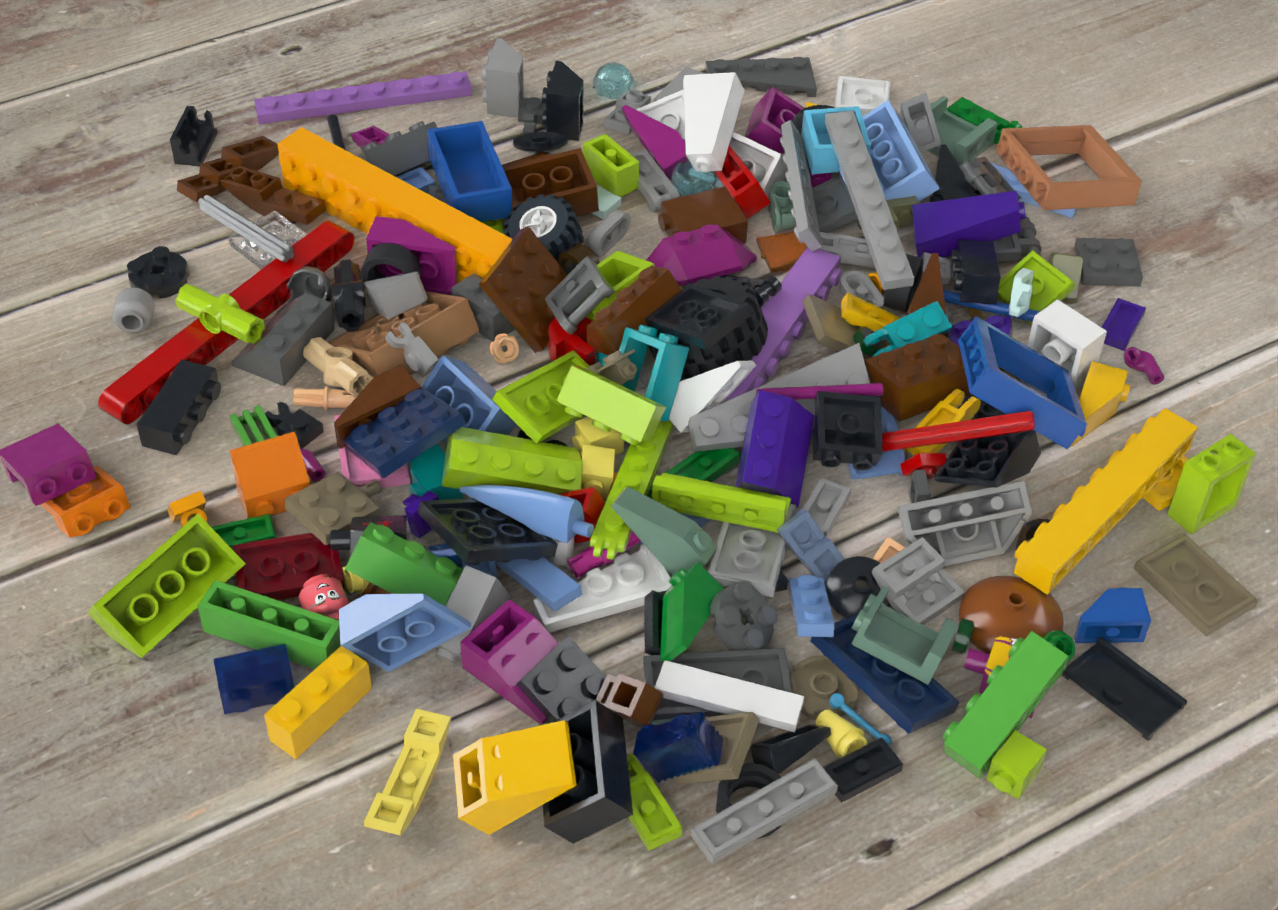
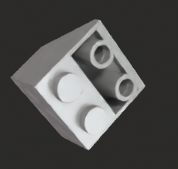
M497 38L493 49L490 48L488 51V64H484L482 68V80L486 81L483 91V102L487 103V114L518 117L519 107L522 98H524L523 57L503 39Z

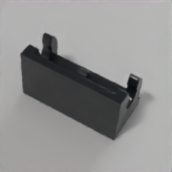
M186 106L170 138L174 164L200 167V164L204 162L218 134L217 128H214L212 114L208 110L204 114L205 120H200L197 117L195 107Z

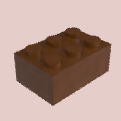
M581 148L502 167L512 188V211L517 209L516 205L520 202L523 204L527 201V198L532 197L534 199L540 194H544L545 197H548L550 194L556 195L557 199L562 197L571 205L576 217L599 211L597 186Z
M942 333L865 359L870 384L882 383L883 395L874 397H881V406L899 421L932 410L955 389L963 391L965 397L973 395L969 392L960 347Z

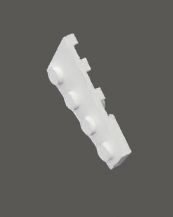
M642 544L639 551L631 555L626 552L615 558L614 564L602 570L597 567L587 572V577L577 582L581 585L582 595L556 612L538 598L533 600V606L539 622L551 633L644 606V597L652 590L665 595L671 586L668 582L670 577L665 567Z

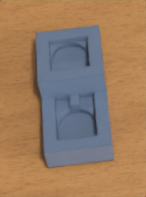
M801 509L776 529L811 575L823 578L824 584L827 583L832 569L839 562L845 560L831 539L825 537L810 514L804 509Z

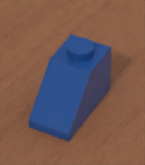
M1125 587L1107 589L1080 616L1074 636L1075 643H1097L1099 637L1104 638L1109 643L1144 642L1151 618L1143 589Z

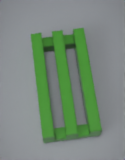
M260 405L255 406L252 413L247 409L242 411L243 416L237 417L236 413L230 415L231 424L243 446L252 444L242 426L244 424L248 425L257 442L264 440L255 423L256 420L260 423L268 439L277 437Z

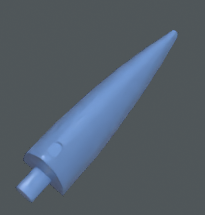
M502 485L461 486L460 488L461 493L497 509L538 534L568 543L576 534L589 538L594 531L593 524L584 522L581 503L569 497L530 488Z

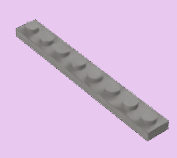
M854 111L825 114V125L883 290L913 286L914 276Z

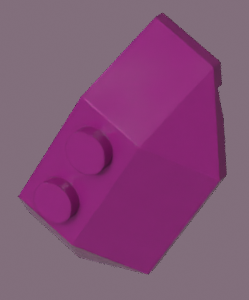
M705 225L701 229L677 232L673 236L663 238L646 261L654 263L655 267L669 269L678 285L683 286L688 283H696L700 279L706 278L709 280L715 276H724L742 271L750 266L751 263L756 262L757 256L745 243L720 226Z

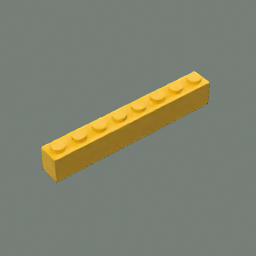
M1166 408L1156 417L1150 416L1139 434L1134 432L1121 451H1114L1103 469L1099 467L1095 470L1086 486L1080 485L1076 489L1071 501L1067 505L1062 503L1057 508L1049 523L1042 522L1037 528L1034 537L1029 542L1024 540L1020 544L1014 556L1017 558L1014 574L1048 595L1191 449L1198 427Z

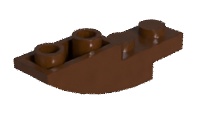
M236 167L220 180L222 186L246 206L288 228L297 222L308 225L327 210L324 200L283 188L280 178L246 167Z

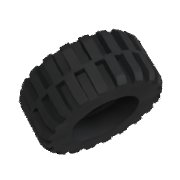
M715 276L709 280L704 278L693 283V285L749 303L753 315L747 318L739 328L732 330L724 336L716 346L708 350L678 340V344L689 348L680 382L735 361H752V357L758 356L768 336V325L756 294L749 284L729 276L726 278ZM690 283L683 285L681 290L687 287ZM648 345L654 360H656L659 349Z

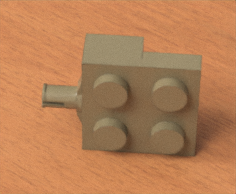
M338 471L286 497L285 509L324 545L330 544V530H351L353 517L380 516V507L369 497L380 493L382 487L377 480H373L362 487H357Z

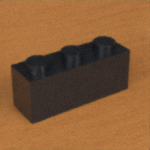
M958 239L957 249H952L950 263L952 278H954V290L959 292L960 302L996 305L1001 276L994 243Z
M181 359L137 423L143 447L173 455L179 453L183 445L190 441L192 432L197 424L204 420L207 409L213 400H217L220 395L221 384L218 382L216 368Z

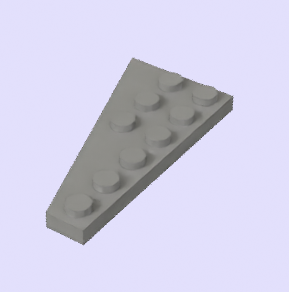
M857 343L690 417L688 426L694 452L743 447L750 406L756 396L757 389L870 384L860 344ZM815 399L795 400L815 416ZM814 417V422H813L812 431H813V429H814V427H815V417Z

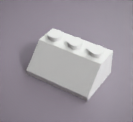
M733 132L729 145L759 182L766 196L769 197L771 186L776 182L783 181L786 176L785 173L788 172L783 155ZM693 166L689 168L688 173L719 188L723 187L713 171L696 172Z

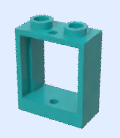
M641 324L639 329L626 327L619 350L622 355L632 349L635 350L628 358L636 365L637 373L634 379L623 383L622 386L635 392L648 345L659 349L645 397L666 406L661 421L668 422L689 348L678 344L679 338L661 332L658 336V329Z

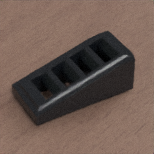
M808 724L797 728L795 732L788 731L754 743L750 746L754 764H762L779 774L832 735L830 727Z

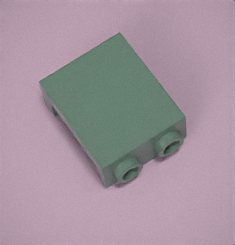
M942 96L936 102H932L930 106L942 145H947L960 167L966 161L972 162L993 145L997 122L988 118L979 126H975L948 112L946 109L948 98ZM940 145L926 151L939 157Z
M883 586L877 596L870 594L863 609L858 614L851 628L857 631L852 645L928 685L959 624L946 618L941 630L937 633L885 606L883 601L889 589Z

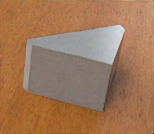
M418 272L375 279L363 283L373 311L386 319L393 318L428 299Z

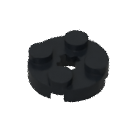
M165 246L155 247L152 252L143 254L127 264L131 288H139L153 295L159 294V298H167L179 293V289L188 283L189 270L186 260L181 255L170 252L169 248Z

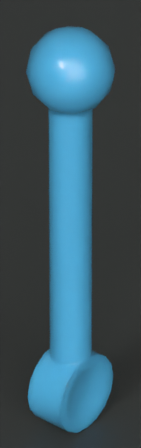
M834 693L830 697L829 704L832 708L841 709L876 739L882 737L888 746L892 744L889 735L881 734L844 703L845 699L841 694Z

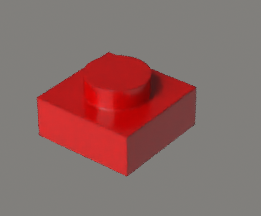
M919 453L900 464L902 475L912 476L914 470H925L927 479L934 478L936 472L946 462L945 453Z

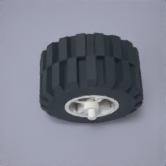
M540 194L534 199L529 197L525 203L522 204L520 202L516 205L517 209L515 211L511 210L508 214L510 219L505 220L504 235L514 239L521 229L529 226L556 261L561 253L575 245L584 243L583 231L571 205L562 197L557 199L556 195L550 194L548 197H545L544 194Z

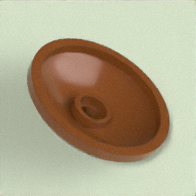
M993 576L975 583L964 594L959 608V621H961V618H965L974 623L970 642L987 654L991 653L995 638L999 636L1013 639L1021 637L1025 640L1031 631L1044 638L1050 631L1063 630V614L1054 597L1050 593L1048 595L1020 577Z

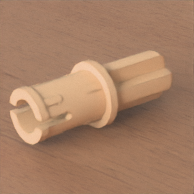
M325 386L324 389L296 388L293 391V404L295 406L324 407V411H327V408L346 409L356 398L347 390L328 389V386Z

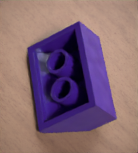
M759 390L750 406L735 487L791 498V504L796 505V508H798L815 416L791 397Z

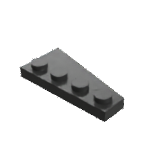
M809 57L744 58L741 60L717 59L715 61H706L705 64L706 74L735 72L743 87L749 85L755 88L756 91L767 92V88L774 87L775 89H783V94L794 95V91L807 92V97H816L817 87Z

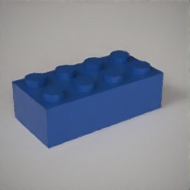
M483 121L427 129L429 159L447 204L480 222L509 217L508 214L512 210V188Z

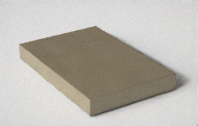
M1186 534L1136 561L1134 567L1147 582L1205 636L1255 608L1258 601Z

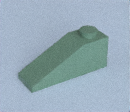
M628 486L622 490L611 505L614 511L671 575L681 567L688 570L697 562L701 566L706 565L717 547L709 534L703 531L695 521Z

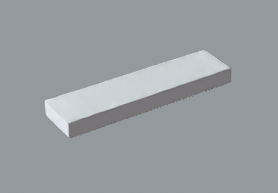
M666 660L663 663L655 688L663 693V698L726 715L754 712L759 719L758 723L791 732L796 730L805 697Z

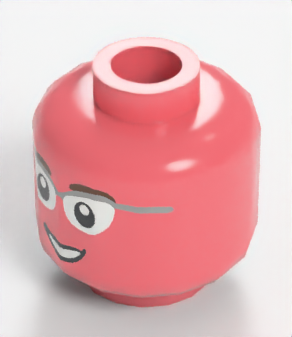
M327 574L317 575L307 580L299 594V601L303 609L339 620V609L350 604L340 580L333 577L330 578Z

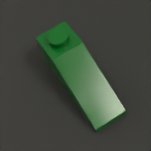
M698 562L688 570L681 567L668 580L671 586L663 596L660 660L663 663L665 660H673L689 647L711 615L710 607L714 596L724 589Z

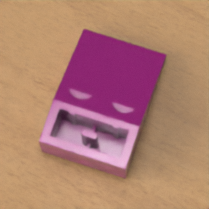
M509 599L460 642L462 668L540 725H543L548 720L516 684L559 643L536 617Z

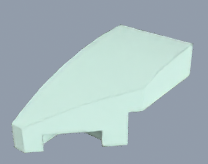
M1022 268L1015 275L1009 304L1010 315L1019 317L1028 311L1034 271Z

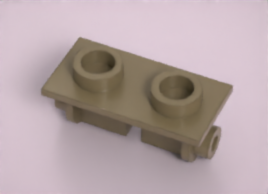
M632 349L623 355L618 350L603 359L606 365L602 366L599 361L587 369L622 385L634 379L637 373L636 365L628 358L635 350Z

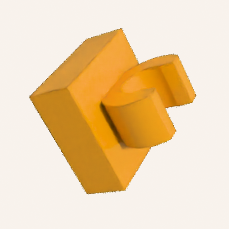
M201 490L169 503L167 512L173 523L181 520V528L188 522V518L194 517L197 514L207 522V515L203 511L206 500Z

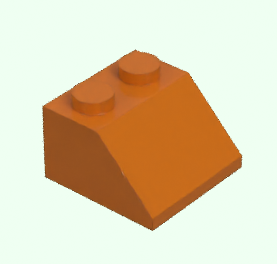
M295 432L229 450L238 496L247 518L266 514L272 516L286 512L285 498L310 486V480Z

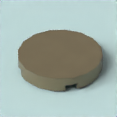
M824 655L811 656L800 661L790 675L792 693L805 696L801 713L810 718L817 719L818 715L827 709L832 710L841 717L847 715L841 709H834L830 706L829 699L834 693L841 694L845 699L844 703L851 709L856 705L859 687Z

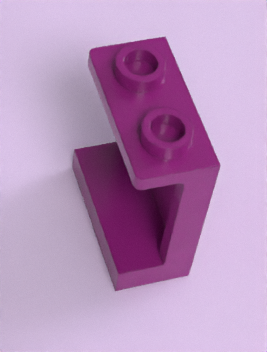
M59 423L0 449V459L8 478L12 483L19 480L25 486L35 506L43 504L96 478L86 449Z

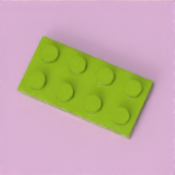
M573 350L498 390L492 400L527 436L538 444L581 419L565 412L566 406L557 402V398L571 366H581L586 369L590 366Z

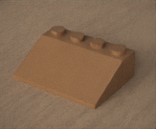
M425 291L428 297L425 302L390 319H386L377 313L365 320V324L361 325L358 331H346L328 343L333 347L350 349L353 352L352 360L373 377L399 365H402L409 374H414L418 371H413L406 363L405 356L403 355L405 350L390 346L385 339L389 331L395 337L402 338L403 335L398 330L402 322L410 327L415 338L419 335L438 359L442 355H446V351L453 346L467 343L470 340V336L480 330L467 298Z

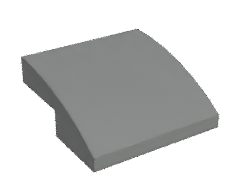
M923 537L872 570V574L880 589L883 586L889 589L886 599L893 609L922 625L962 600L965 591L942 568L945 563L944 558Z

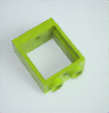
M617 250L597 264L601 273L614 288L615 292L609 298L605 297L586 317L593 321L597 312L608 307L617 299L616 296L622 289L633 284L638 279L639 273L647 267L655 266L654 263ZM592 291V292L577 306V308H578L594 291Z
M1230 433L1187 460L1167 515L1192 535L1237 505L1256 453Z

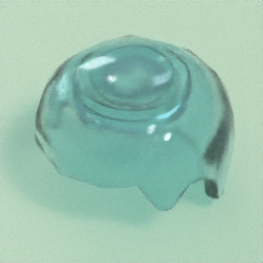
M617 62L606 63L598 68L593 79V88H596L598 95L609 99H617L626 90H630L634 86V79L629 69Z
M689 160L683 165L682 162H679L672 171V183L682 196L712 190L716 185V176L713 171L696 172Z

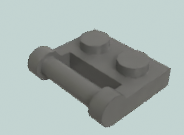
M586 256L545 298V301L561 327L572 335L578 329L577 325L605 297L609 298L615 290L607 282L596 263ZM592 291H594V292L577 308V306H578Z

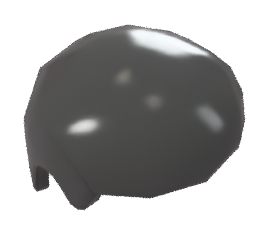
M305 266L296 270L286 285L291 292L288 303L305 293L330 302L332 297V287L329 278L318 268Z

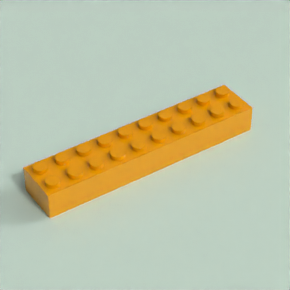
M303 127L277 143L284 188L324 200L326 212L366 234L369 233L375 217L380 216L406 220L452 245L456 249L458 283L473 273L483 279L513 240Z

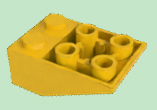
M565 720L481 738L453 755L458 819L487 835L496 832L576 786L569 726Z

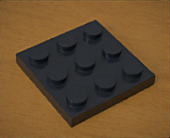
M474 498L420 501L418 514L465 563L478 565L481 562L487 561L510 562L514 559L539 560L542 557H555L558 544L552 538L538 534L521 522Z

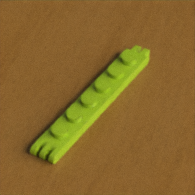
M670 419L668 422L660 420L651 442H639L638 445L630 444L591 536L590 547H594L593 556L601 558L604 549L608 550L607 559L614 560L617 552H625L633 531L614 511L611 505L627 486L645 496L648 495L675 427Z

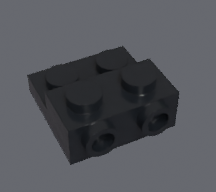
M817 391L815 395V427L812 431L813 460L821 461V464L825 467H836L841 463L853 464V468L856 470H868L872 466H876L882 456L881 397Z

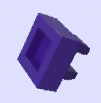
M431 491L426 492L421 497L412 494L402 501L407 506L404 509L411 534L419 539L432 530L429 524L418 514L420 501L439 500L438 495Z

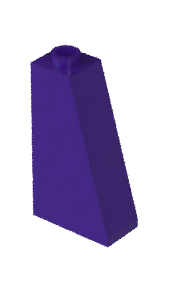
M1017 191L912 205L917 257L921 258L924 252L930 254L938 253V256L943 258L950 256L952 249H957L958 239L991 242L1021 232L1020 220L1026 219L1024 202H1018Z

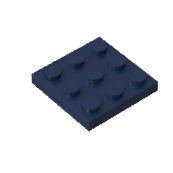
M425 388L408 393L404 400L396 406L382 410L377 418L370 423L354 428L343 441L349 451L384 479L466 425V422L460 412Z

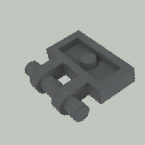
M986 157L975 158L971 163L966 161L960 166V170L966 175L965 180L970 185L973 184L982 195L1015 191Z
M1026 216V219L1020 220L1021 232L991 241L994 243L997 261H1020L1022 253H1025L1027 256L1032 250L1040 255L1041 245L1035 239V225L1030 222L1029 217Z

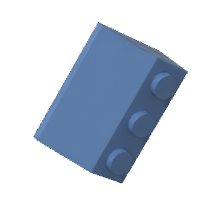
M442 355L421 389L425 388L460 412L466 422V425L463 426L464 428L509 435L516 425L492 400L497 391L466 362Z

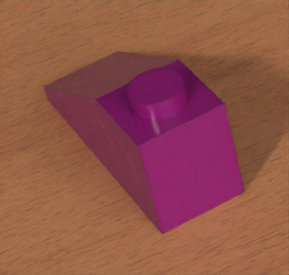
M628 105L621 107L626 122L669 180L692 167L686 155L685 139L682 138L677 130Z

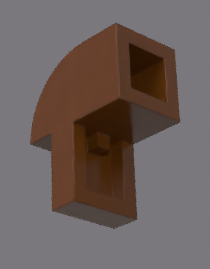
M607 673L596 700L621 716L623 720L636 727L649 730L664 695L641 680L618 673L617 677Z

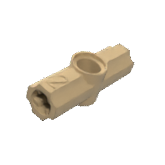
M321 337L311 338L310 342L303 348V357L324 373L323 382L333 387H343L355 397L374 378L352 360L353 352L348 348L333 347Z

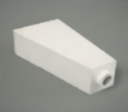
M735 72L685 75L683 87L686 155L696 172L722 171L745 90Z

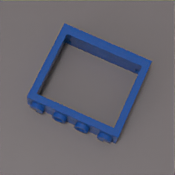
M976 316L958 340L969 392L1005 414L1033 412L1035 418L1034 430L1068 449L1078 435L1080 437L1084 435L1087 425L1069 370ZM998 366L1042 391L1047 397L1002 372Z

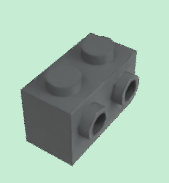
M473 273L452 287V296L468 299L480 330L478 332L493 342L498 334L506 333L508 335L515 328L479 286L482 278Z

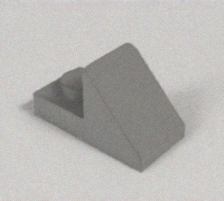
M924 93L901 102L900 116L920 153L942 145L927 94Z

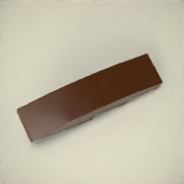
M260 136L222 147L221 158L201 163L198 175L178 180L177 191L195 202H198L200 198H204L205 195H217L227 190L222 186L220 180L227 176L232 169L242 166L255 171L260 170L279 155L278 144L265 136Z

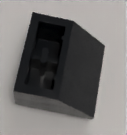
M556 61L553 71L548 72L547 87H544L542 92V104H546V109L543 111L542 125L547 126V132L561 133L566 135L568 140L579 141L584 124V80L562 61Z

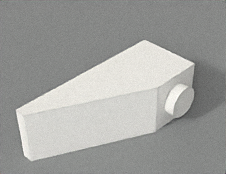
M735 361L679 382L669 419L681 433L690 432L688 426L690 417L723 403L755 368L756 364L753 361Z

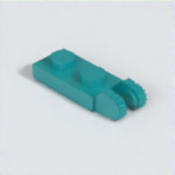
M936 301L884 326L883 329L869 334L863 341L866 346H871L884 339L888 340L890 345L878 350L873 355L874 357L880 353L903 347L906 344L929 338L935 334H945L951 330L952 325Z

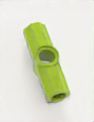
M185 284L179 289V294L175 299L177 308L199 318L203 326L211 333L218 334L223 330L246 343L255 344L261 338V334L265 329L264 320L240 309L237 301L228 294L224 293L216 297L194 285Z

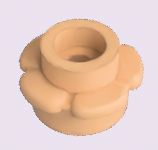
M506 333L498 334L495 340L490 343V354L494 355V360L498 363L512 362L519 354V343L514 336H508ZM503 346L507 347L506 351H502Z

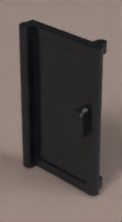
M1099 637L1094 646L1069 664L1062 674L1065 679L1072 680L1142 733V737L1147 741L1183 710L1187 704L1185 698L1102 637Z

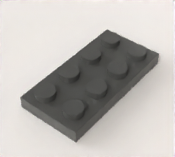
M784 648L679 654L670 661L792 693ZM660 655L643 656L645 682L655 688L663 662L660 660ZM663 698L653 720L676 719V721H690L695 718L726 714Z

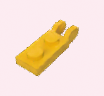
M955 389L943 401H940L915 428L971 420L979 410L981 401L972 396L958 409L964 400L965 393ZM947 443L904 450L914 456L919 453H939Z

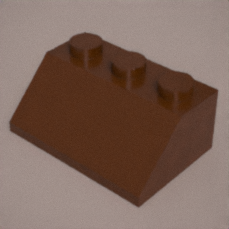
M655 266L645 268L639 273L638 279L633 284L622 289L617 294V299L608 307L596 313L595 319L587 326V343L595 349V352L610 355L618 351L626 327L639 329L640 324L648 326L645 318L681 291L680 286L669 269Z

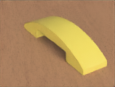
M416 708L404 734V747L383 792H377L364 820V827L400 836L404 833L415 817L427 793L444 748L451 724V716Z

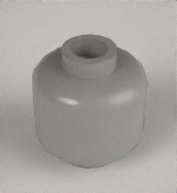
M126 288L120 291L115 298L112 312L114 323L125 332L138 333L146 330L152 323L155 307L153 298L148 292L139 288Z

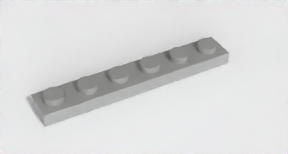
M789 120L781 125L783 137L780 138V142L785 150L783 160L788 168V172L785 175L791 186L788 194L794 205V208L791 209L792 216L797 225L794 227V232L798 241L801 244L805 242L811 252L821 248L822 244L809 166L801 134L793 122Z

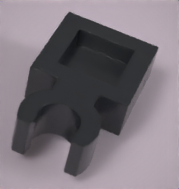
M283 402L277 403L278 413L280 414L274 415L269 411L265 413L271 426L277 428L279 436L295 432L300 449H303L324 432L323 424L301 409L291 413L289 406Z

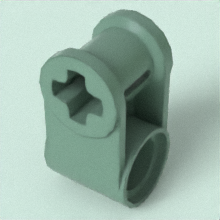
M786 181L774 183L770 190L769 201L771 204H769L768 209L775 234H779L781 230L794 229L797 226L791 213L794 205L788 194L791 186Z

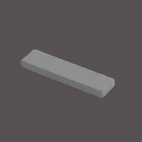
M814 758L691 829V836L713 865L835 794L838 785L818 760Z

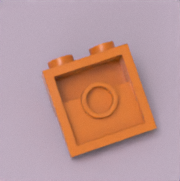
M98 465L93 467L96 474L94 480L41 504L54 517L58 528L69 538L85 535L94 526L104 521L114 520L120 517L124 511L131 508L123 486Z

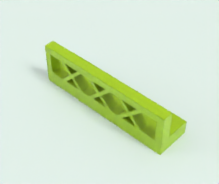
M663 472L661 476H655L652 489L653 500L678 513L778 532L776 529L786 522L791 505V498Z

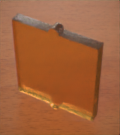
M795 232L758 237L756 240L761 251V259H765L771 273L791 270L808 247L805 242L801 244L798 241Z

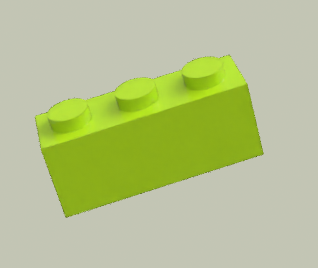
M571 366L557 398V402L566 406L565 412L579 418L586 415L594 419L592 425L610 432L611 428L621 432L620 438L633 445H638L639 442H651L666 409V406L581 366Z

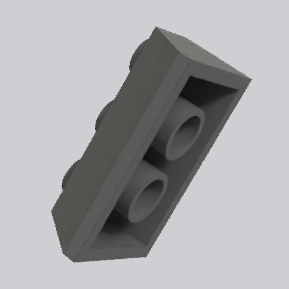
M305 293L285 304L265 325L261 338L255 344L249 342L231 361L232 366L285 386L307 361L303 357V348L310 342V339L321 337L326 340L335 330L332 303Z

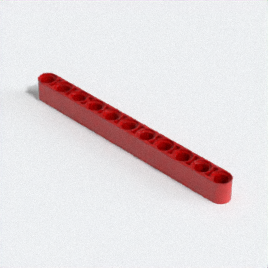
M325 221L292 246L293 253L295 254L293 259L290 258L288 262H282L278 258L274 259L229 295L237 301L240 309L264 320L290 299L291 292L286 285L296 270L308 266L325 272L351 251L355 241L354 234L331 221ZM197 318L109 385L101 393L98 406L102 411L118 421L130 424L144 414L181 359L207 365L235 343L238 338L223 330L218 334L211 333L203 326L200 319Z

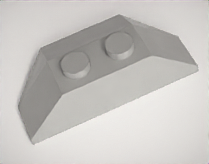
M1025 481L898 506L905 540L912 544L923 537L944 558L945 563L943 567L1005 554L1024 523L1032 514Z

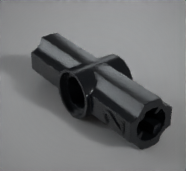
M350 259L341 260L339 265L334 268L335 284H332L336 317L339 327L346 329L347 332H355L359 330L361 325L365 324L363 307H366L364 286L361 280L359 265L353 263Z

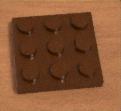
M527 226L518 232L481 280L479 286L535 353L542 351L549 342V325L555 316L545 298L567 274L531 228Z

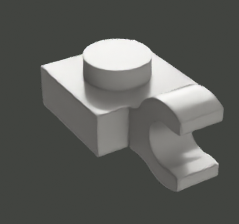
M402 322L398 330L402 333L403 337L397 338L389 331L385 339L390 346L404 349L403 355L408 366L413 371H418L424 377L434 369L439 359L419 335L415 338L410 327Z

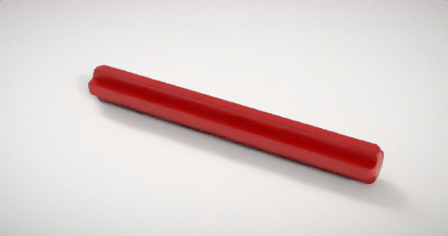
M1026 411L882 433V452L1032 431L1035 429V418L1033 412Z

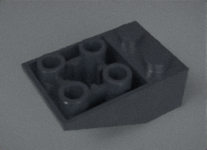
M1032 430L959 441L936 475L935 480L936 482L997 488L1029 474L1041 455L1036 431Z

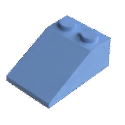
M366 594L339 609L341 646L388 672L471 628L470 621L425 594Z

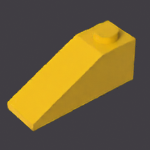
M1091 361L1079 398L1087 423L1086 431L1082 437L1078 435L1070 447L1074 446L1116 414L1119 401L1126 403L1131 387L1130 384L1125 383L1128 374L1127 370Z

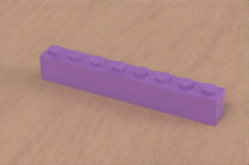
M808 247L805 249L781 282V291L775 296H771L762 308L768 325V336L758 356L752 357V361L756 364L755 368L724 402L766 384L769 376L774 377L780 360L788 357L792 343L795 339L799 340L802 337L805 325L809 321L802 301L808 294L827 301L832 286L836 287L839 284L842 276V270L839 269L840 256L821 249L813 252Z

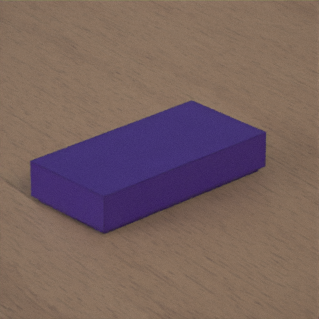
M1118 298L1101 327L1107 331L1104 344L1125 351L1144 317L1146 308Z

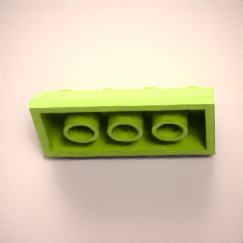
M461 427L447 436L442 486L460 489L461 486L502 485L530 488L554 494L581 490L583 461L577 448L546 442L536 444L530 439Z
M197 514L92 605L87 614L111 639L142 658L198 608V604L215 580L225 583L246 563Z

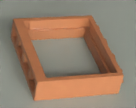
M1092 125L1002 129L999 144L996 145L998 156L1043 210L1135 205L1142 180ZM1078 153L1101 180L1052 182L1031 156Z

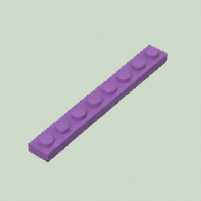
M466 71L436 76L427 75L420 78L399 79L382 83L374 82L359 86H345L344 88L329 90L320 89L313 92L292 93L283 96H266L254 99L258 124L472 96V86Z

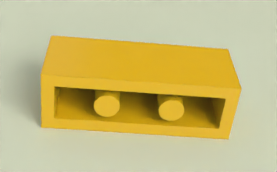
M340 646L264 714L269 740L294 759H297L372 689L369 664L350 650Z

